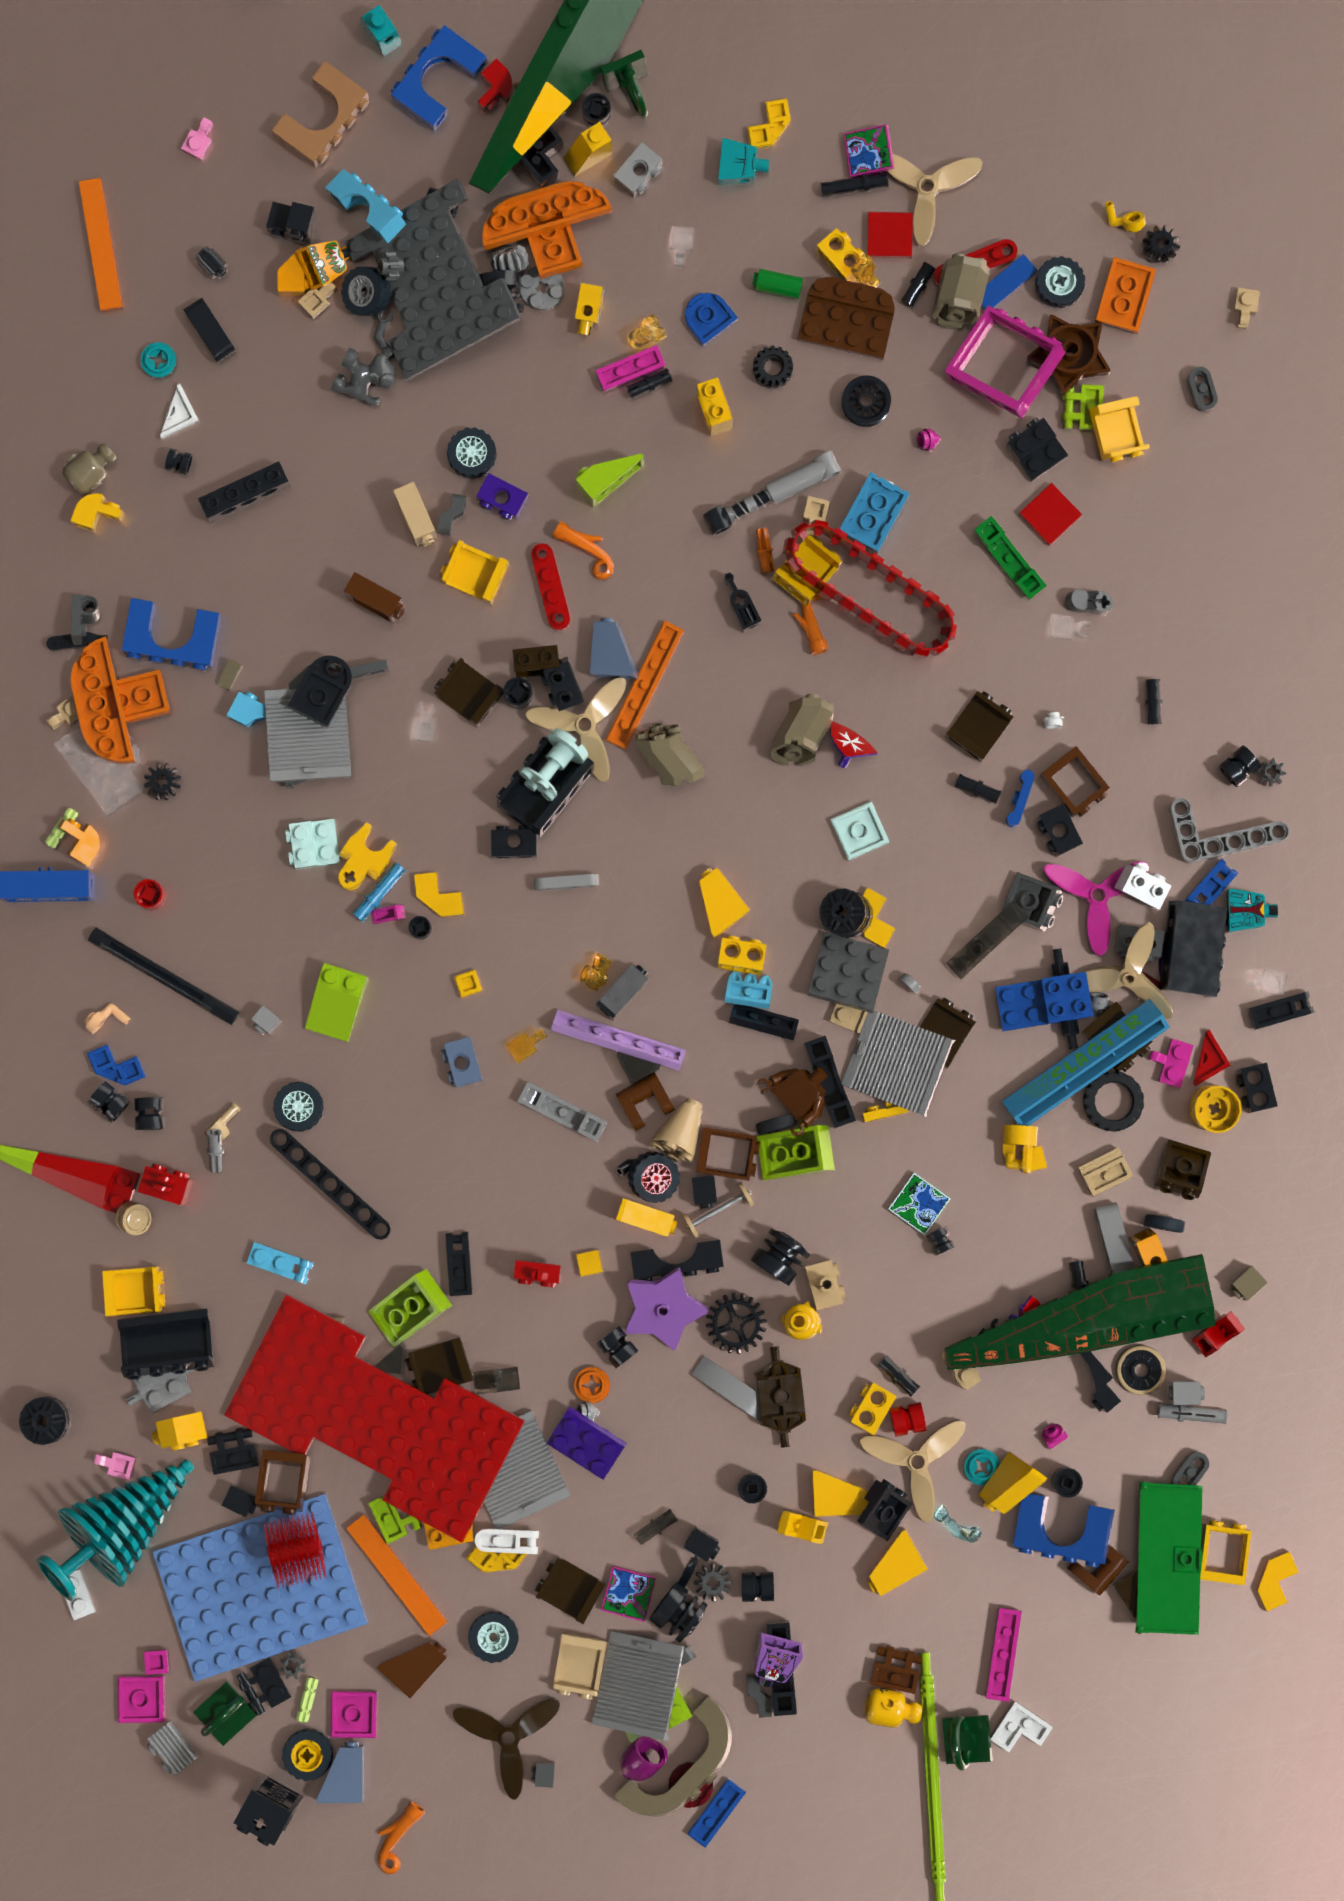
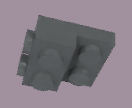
M1018 872L1001 910V914L1045 932L1046 928H1051L1054 923L1055 917L1052 914L1055 907L1059 908L1062 904V891L1056 886Z

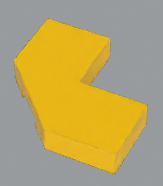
M787 98L765 102L768 124L747 127L750 145L757 147V149L773 147L791 121Z
M437 872L414 875L416 897L441 917L464 915L462 893L439 894Z
M867 887L863 896L869 900L873 908V919L870 927L864 933V937L885 948L895 928L876 917L887 898Z
M475 1546L466 1559L485 1573L516 1569L527 1554H497L496 1552L481 1551Z
M1290 1551L1267 1561L1265 1571L1257 1588L1259 1597L1267 1612L1288 1603L1279 1581L1299 1573Z

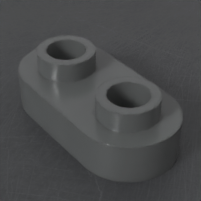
M1196 367L1188 376L1192 396L1199 410L1210 411L1218 401L1211 373L1205 367ZM1201 376L1203 378V382L1198 383L1195 380V377ZM1203 397H1207L1209 399L1208 404H1204L1202 402Z
M1201 1452L1191 1453L1174 1474L1172 1484L1181 1485L1180 1479L1186 1477V1485H1197L1209 1468L1208 1457ZM1195 1459L1201 1461V1465L1197 1468L1193 1465Z

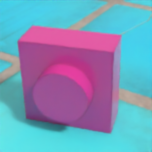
M167 1649L144 1652L145 1675L169 1673Z

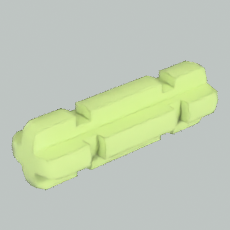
M72 808L66 809L63 814L64 817L59 819L51 831L52 834L46 838L45 843L51 848H55L59 843V838L62 839L66 831L58 827L60 821L64 819L68 822L70 818L75 820L78 813Z
M308 1677L305 1681L304 1687L306 1688L303 1690L299 1705L300 1710H298L296 1720L307 1723L309 1720V1710L311 1711L316 1693L314 1690L317 1689L318 1680Z

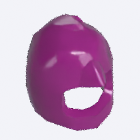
M639 1737L623 1753L620 1759L621 1772L628 1780L645 1781L651 1778L666 1763L668 1751L662 1743L650 1737ZM650 1748L657 1751L660 1758L658 1764H653L647 1757L646 1751Z

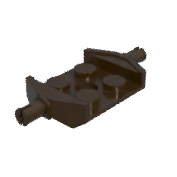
M780 1346L770 1347L771 1364L755 1372L754 1377H757L761 1414L760 1426L778 1431L781 1448L790 1447L788 1433L805 1422L806 1415L801 1369L780 1360ZM781 1390L787 1393V1400L782 1404L776 1398L777 1393Z

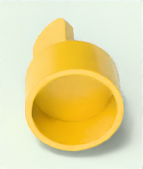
M1004 1125L1003 1153L1005 1165L1008 1169H1020L1024 1173L1031 1172L1033 1146H1037L1038 1127ZM1017 1146H1023V1159H1016Z

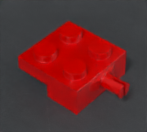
M515 1260L513 1278L518 1279L519 1284L532 1285V1281H540V1286L554 1288L555 1283L560 1284L561 1266Z

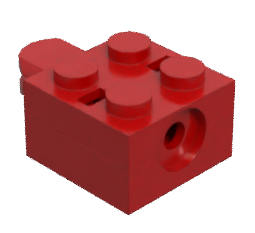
M153 1163L151 1167L145 1166L137 1192L186 1206L194 1181L188 1179L189 1174L174 1170L173 1174L168 1173L167 1167Z

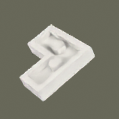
M1014 1701L990 1738L998 1746L1010 1752L1021 1734L1041 1746L1053 1726Z

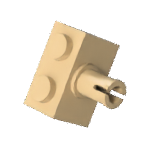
M832 1260L805 1266L816 1310L843 1304L842 1299L846 1298L843 1285L838 1286L836 1277L840 1276L837 1263L832 1264Z

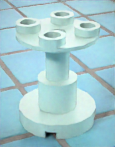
M559 728L553 729L547 736L553 747L546 755L548 761L537 773L528 767H522L519 771V774L526 779L525 786L534 792L538 790L549 801H552L557 796V791L549 782L558 769L564 770L570 761L582 764L588 757L585 747L582 744L578 747L575 744L577 739Z

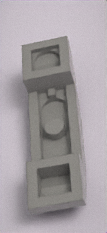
M527 1082L517 1101L598 1142L608 1123L530 1082Z
M703 1356L692 1372V1375L761 1422L758 1392L706 1356Z

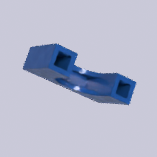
M445 25L441 30L437 29L434 32L429 46H424L417 56L419 59L414 65L411 63L404 72L406 76L401 82L397 81L391 89L392 101L434 132L448 113L447 108L430 97L422 88V78L426 70L437 63H451L475 80L488 63L486 55Z
M131 598L122 645V652L127 654V658L140 660V656L147 657L150 662L162 663V660L171 661V665L177 667H184V664L193 665V669L206 671V668H212L221 622L220 613L197 609L194 630L190 640L180 648L165 649L158 646L152 637L151 629L156 605L152 601Z
M1030 1493L1021 1501L1013 1543L1014 1547H1019L1018 1552L1032 1554L1034 1550L1041 1552L1042 1557L1053 1559L1055 1555L1063 1556V1561L1076 1563L1077 1559L1084 1560L1085 1565L1099 1567V1564L1106 1563L1114 1509L1089 1505L1085 1531L1082 1537L1070 1546H1061L1053 1542L1045 1531L1044 1519L1048 1496Z

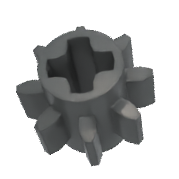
M385 252V256L378 260L377 268L379 275L385 277L386 281L396 280V277H399L404 272L403 259L396 256V252Z
M1274 758L1271 759L1269 765L1263 761L1261 764L1264 769L1257 771L1263 777L1260 782H1269V787L1273 786L1274 781L1281 784L1282 780L1279 777L1286 775V772L1281 770L1283 763L1276 764ZM1271 768H1273V772H1277L1273 778L1267 773Z
M287 1652L288 1659L281 1658L279 1660L284 1664L279 1669V1672L285 1671L287 1673L286 1679L290 1675H294L297 1680L299 1678V1671L302 1673L306 1672V1669L302 1668V1664L307 1660L299 1658L300 1652L295 1656ZM290 1660L293 1663H298V1666L295 1668L296 1671H293L292 1668L288 1669L287 1665L290 1663Z

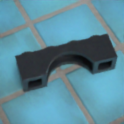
M826 1035L804 1043L813 1072L820 1067L827 1074V1078L820 1085L826 1091L824 1103L833 1128L855 1122L856 1119L840 1080Z
M720 1240L697 1243L696 1250L691 1258L680 1264H670L662 1261L653 1249L630 1252L634 1279L639 1278L642 1281H652L653 1276L661 1275L662 1278L678 1267L683 1272L684 1277L697 1275V1270L706 1269V1274L720 1272L719 1267H724Z
M789 1620L766 1622L767 1634L791 1640ZM792 1673L787 1682L773 1681L771 1685L774 1716L797 1714L794 1676Z

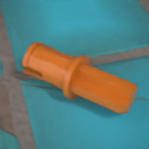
M759 528L756 530L758 544L756 554H759L761 573L775 571L772 555L774 548H771L769 532L767 528Z

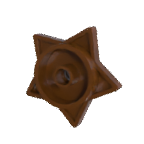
M1052 314L1049 316L1047 337H1055L1056 340L1062 343L1061 345L1065 351L1064 356L1052 372V376L1063 396L1082 378L1110 374L1111 370L1098 349L1102 322L1078 325L1070 324ZM1039 346L1027 356V362L1040 368L1050 352Z

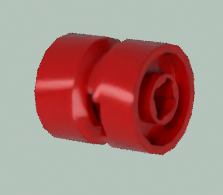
M144 879L138 882L134 888L135 901L146 910H157L165 903L166 892L163 886L155 880Z
M921 1402L908 1404L907 1409H904L902 1406L890 1408L895 1437L908 1435L910 1430L914 1433L927 1431Z

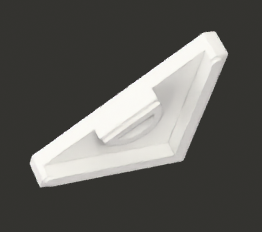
M181 384L177 385L160 434L161 439L199 422Z

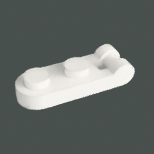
M482 1529L475 1536V1545L484 1552L538 1554L536 1538H539V1531ZM520 1537L527 1538V1546H520Z

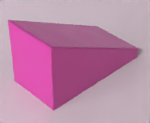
M393 905L371 911L374 924L406 919L404 905Z

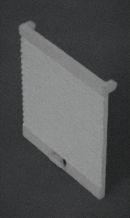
M297 688L265 690L270 782L351 777L346 696L329 727L326 728L288 707Z
M873 1011V1013L868 1012L842 1080V1085L927 1116L928 1107L952 1043L955 1040L877 1011Z
M531 1410L518 1416L526 1421L484 1501L496 1529H502L571 1496Z
M610 1631L601 1684L599 1685L600 1689L598 1690V1698L596 1699L597 1702L591 1724L668 1741L669 1734H667L685 1646Z

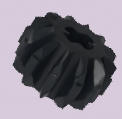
M1163 225L1161 231L1158 226H1154L1153 232L1149 230L1146 232L1148 238H1144L1142 243L1147 245L1143 248V252H1150L1147 257L1149 260L1155 256L1156 263H1159L1161 258L1165 263H1168L1169 257H1176L1175 251L1180 249V245L1176 243L1180 238L1179 236L1172 237L1175 232L1174 229H1171L1168 233L1166 232L1167 226ZM1159 241H1164L1163 248L1158 247Z
M157 763V771L152 767L148 768L152 775H144V778L150 782L143 784L144 788H151L147 793L149 796L156 793L155 799L159 801L163 794L164 800L168 801V793L175 797L177 794L173 789H181V785L175 782L180 781L182 778L179 775L174 776L178 771L176 768L169 771L170 764L166 763L162 770L161 764ZM163 777H166L167 785L163 784L162 787H159L158 779L162 780Z

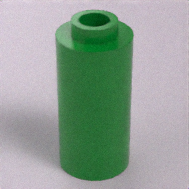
M760 268L759 273L754 272L752 285L756 286V291L799 300L803 277Z

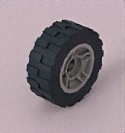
M358 266L355 269H351L345 275L344 282L341 285L342 301L351 313L358 316H374L386 309L390 302L391 284H389V281H386L385 277L379 275L378 268Z

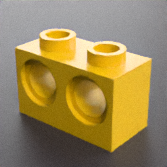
M836 228L817 244L816 251L842 280L848 281L865 266L866 256L860 248L857 247L855 249L850 243L851 239L846 232H840ZM836 241L841 244V248L839 250H832L829 244ZM852 258L856 264L848 267L844 264V260Z
M736 936L722 938L717 969L762 976L767 945L755 939H750L749 942L741 941ZM733 948L737 951V955L729 957L725 954V951ZM756 952L760 958L752 961L747 957V954Z
M872 1382L870 1386L868 1384L865 1385L860 1394L863 1397L859 1405L854 1404L849 1416L852 1417L850 1422L875 1435L897 1396ZM875 1391H879L883 1395V1400L880 1404H873L871 1402V1394ZM863 1411H869L872 1415V1420L868 1424H863L859 1420V1416Z

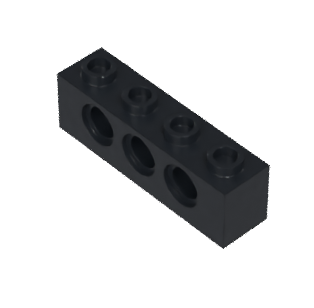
M278 461L198 498L209 523L290 487V483Z

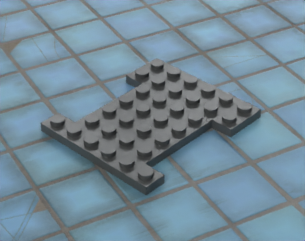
M458 179L400 210L403 213L401 217L406 225L389 243L374 233L371 227L345 241L353 262L357 263L373 254L378 264L379 258L385 256V252H396V256H399L404 261L403 274L396 277V280L389 281V284H391V296L406 330L389 339L388 342L405 380L408 381L522 319L505 279L500 278L485 287L480 279L450 210L469 200L461 181Z

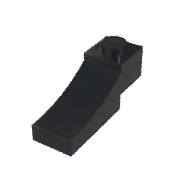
M1091 1351L1079 1353L1089 1371L1094 1392L1091 1396L1094 1400L1091 1403L1099 1412L1104 1410L1108 1413L1121 1402L1107 1385L1113 1377Z

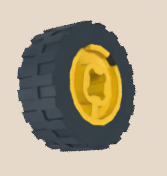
M303 1729L295 1732L286 1741L282 1751V1761L284 1762L285 1769L288 1770L291 1776L293 1775L296 1779L303 1781H313L323 1776L331 1766L333 1758V1747L329 1742L330 1740L322 1732H317L314 1729Z

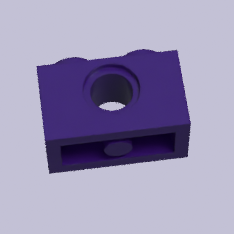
M488 473L476 498L481 507L487 510L493 508L499 511V516L510 521L511 518L518 519L529 495L527 492ZM505 494L508 499L505 503L500 504L495 501L496 496Z

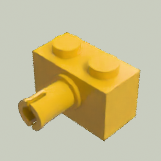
M202 1411L157 1421V1430L152 1433L154 1444H160L161 1449L171 1447V1451L185 1448L184 1444L186 1447L199 1445L198 1440L207 1438Z

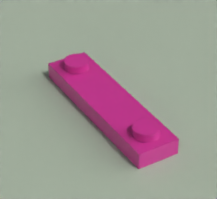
M1000 1607L998 1609L986 1699L1009 1702L1022 1614L1020 1610Z

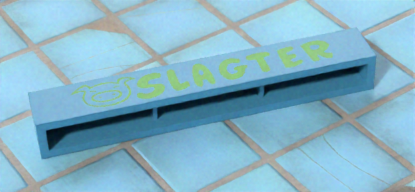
M1149 999L1011 1094L1002 1103L1018 1125L1029 1126L1162 1034L1170 1026L1160 1010Z

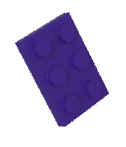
M572 1407L568 1408L547 1441L548 1445L603 1480L627 1444Z

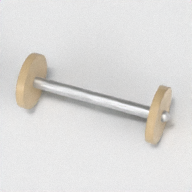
M740 1182L738 1185L743 1192L742 1194L693 1222L690 1221L686 1213L683 1214L687 1222L685 1229H691L693 1235L697 1238L699 1235L694 1228L695 1226L745 1198L751 1207L754 1206L750 1197L752 1191L746 1190L743 1183Z

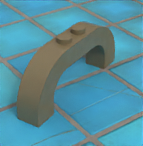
M708 1696L693 1712L708 1731L709 1743L705 1753L664 1794L649 1795L633 1780L629 1779L614 1795L624 1807L645 1816H666L678 1811L690 1800L692 1802L695 1801L702 1793L700 1789L705 1784L709 1785L716 1779V1772L728 1757L732 1743V1731L726 1713L713 1698Z

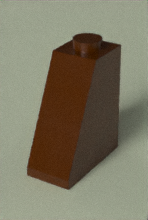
M429 1641L381 1662L377 1669L405 1695L411 1698L447 1658L448 1655L445 1654L447 1649L438 1641L435 1644Z

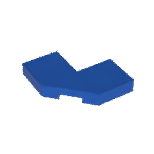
M108 1044L87 1053L95 1074L124 1086L146 1077L138 1056L116 1064Z

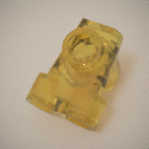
M654 314L645 318L644 323L628 335L630 344L635 348H641L652 341L659 342L667 336L666 331L660 326L659 320Z
M596 953L593 966L586 965L583 968L580 981L586 983L588 988L598 991L600 986L603 987L606 984V972L609 970L612 960L608 959L605 955Z

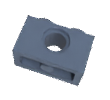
M470 1037L444 1044L445 1049L441 1050L444 1062H449L451 1071L447 1072L451 1085L455 1084L456 1088L483 1081ZM464 1057L467 1059L468 1063L464 1069L456 1068L455 1061L457 1058Z

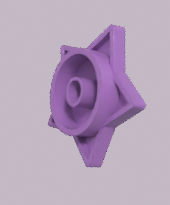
M679 1267L661 1279L652 1281L628 1280V1287L635 1307L625 1327L626 1334H654L672 1350H676L684 1327L708 1313L707 1306L686 1292L682 1272Z

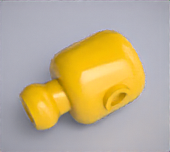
M808 1301L805 1304L792 1306L786 1314L782 1315L781 1323L784 1324L786 1332L796 1340H808L816 1334H821L822 1325L819 1313L810 1306Z
M889 1688L873 1689L869 1692L865 1706V1719L868 1723L896 1728L901 1725L903 1720H907L911 1724L920 1722L922 1705L917 1702L905 1703V1696L902 1692L891 1691Z

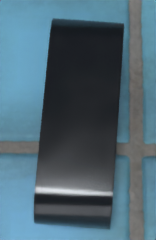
M203 298L183 309L217 363L236 352Z

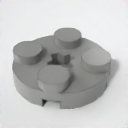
M535 266L522 276L520 293L523 301L529 307L540 311H547L560 303L564 293V282L560 274L540 279L537 267ZM539 283L548 285L546 293L543 294L541 291H536Z

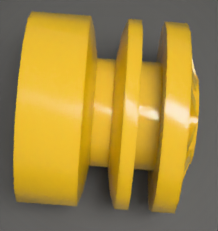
M1206 1085L1196 1090L1188 1106L1189 1115L1193 1123L1200 1129L1213 1133H1222L1234 1128L1242 1112L1241 1102L1236 1093L1229 1088L1219 1085ZM1216 1103L1215 1107L1218 1111L1211 1113V1109L1208 1107L1210 1104L1214 1105Z

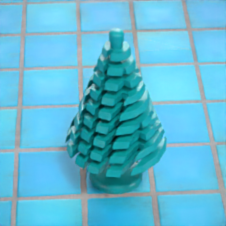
M186 1459L177 1468L173 1465L165 1467L168 1476L159 1470L152 1473L153 1480L146 1476L138 1478L141 1485L131 1481L125 1484V1488L121 1486L113 1488L111 1490L112 1494L108 1492L99 1494V1500L92 1497L86 1499L85 1504L80 1502L71 1506L73 1509L67 1507L58 1510L60 1522L63 1523L64 1529L71 1535L70 1538L79 1550L61 1566L46 1555H41L36 1559L38 1567L52 1586L67 1600L72 1601L75 1599L77 1590L69 1576L89 1560L108 1580L116 1586L124 1587L128 1579L126 1578L127 1573L130 1575L135 1568L134 1561L138 1562L142 1557L141 1549L146 1550L149 1545L148 1537L153 1538L157 1531L156 1525H160L164 1520V1515L161 1512L165 1510L168 1513L171 1508L168 1497L175 1501L178 1491L174 1484L179 1488H183L186 1483L184 1476L194 1470L191 1461Z

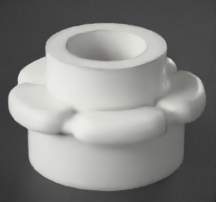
M1058 712L1047 713L1046 717L1042 719L1046 729L1063 727L1062 720H1064V717L1060 716Z

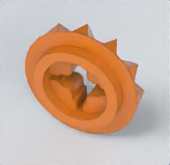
M588 1367L577 1374L574 1381V1389L582 1401L597 1403L608 1395L610 1380L603 1370L596 1367ZM591 1375H593L596 1383L602 1384V1386L595 1388L594 1395H592L590 1388L582 1387V1384L590 1382Z

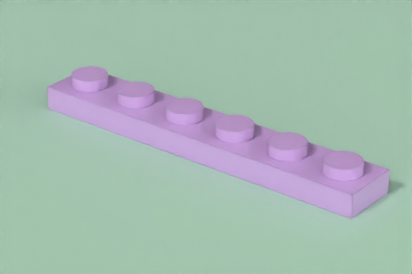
M557 1010L551 1027V1031L680 1071L686 1052L685 1049L561 1010Z

